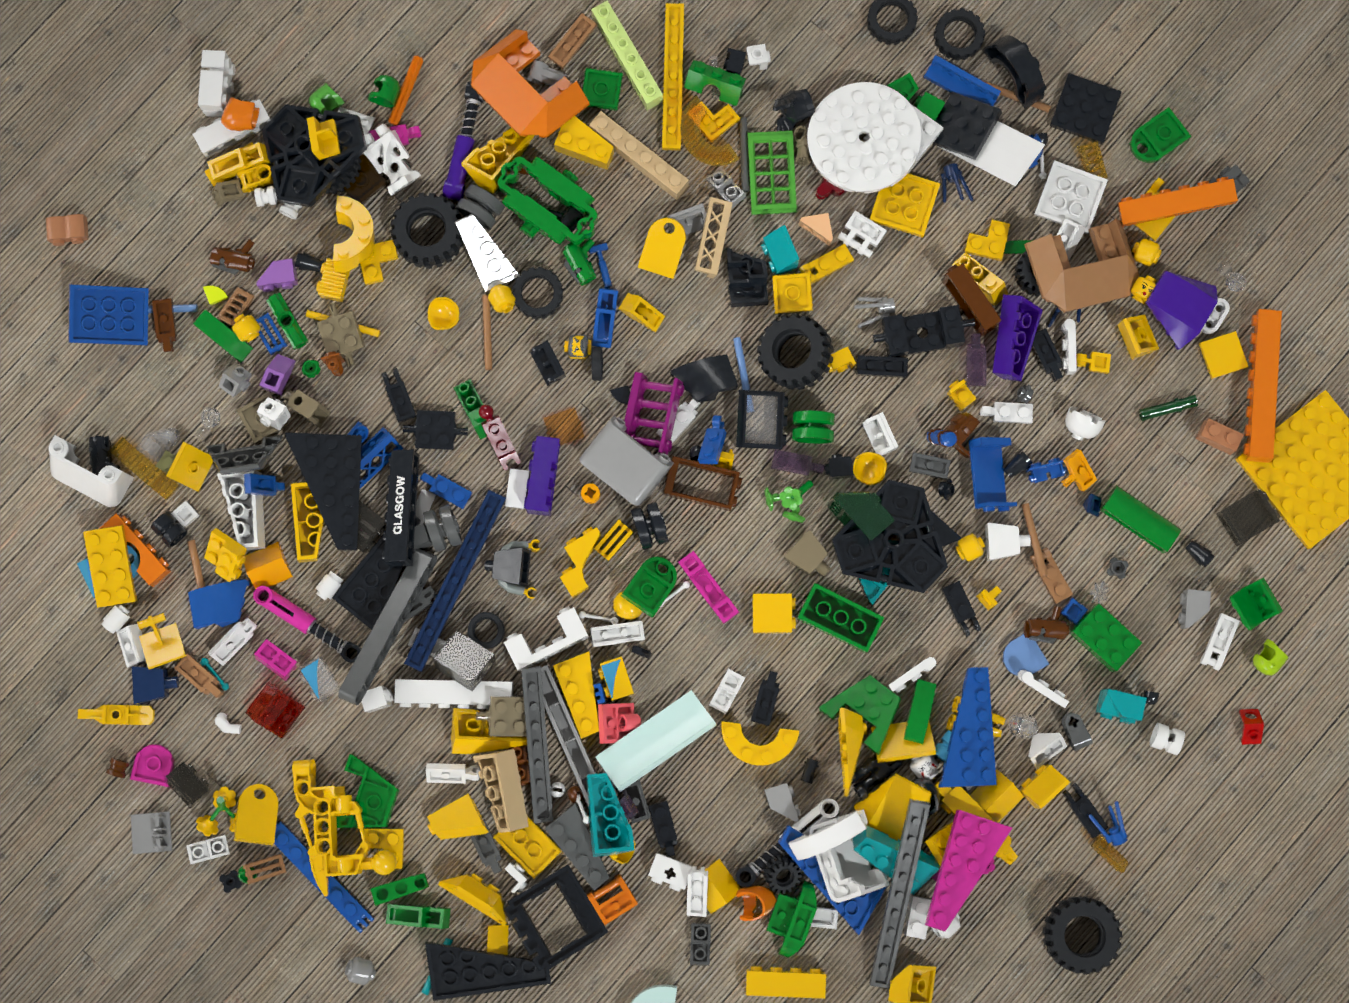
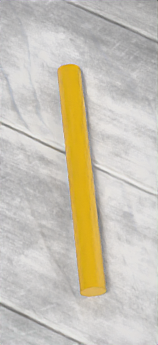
M311 310L306 312V317L318 321H323L330 317ZM358 324L361 333L374 337L380 336V330Z

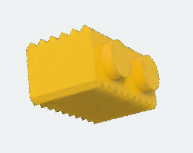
M327 258L326 263L323 262L321 266V274L323 276L322 280L317 283L316 291L321 298L343 302L351 270L335 273L333 259Z

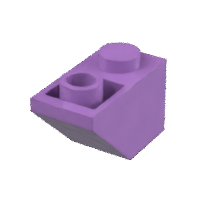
M293 259L273 261L257 281V287L263 290V292L274 291V288L291 289L294 285H298L295 262Z
M277 354L266 368L260 386L264 390L282 396L296 361Z

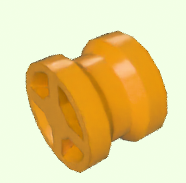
M588 483L582 487L581 497L584 502L594 504L600 498V490L595 484Z

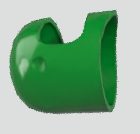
M380 75L374 80V85L378 87L379 92H370L368 101L383 107L393 108L400 91V84L389 75Z

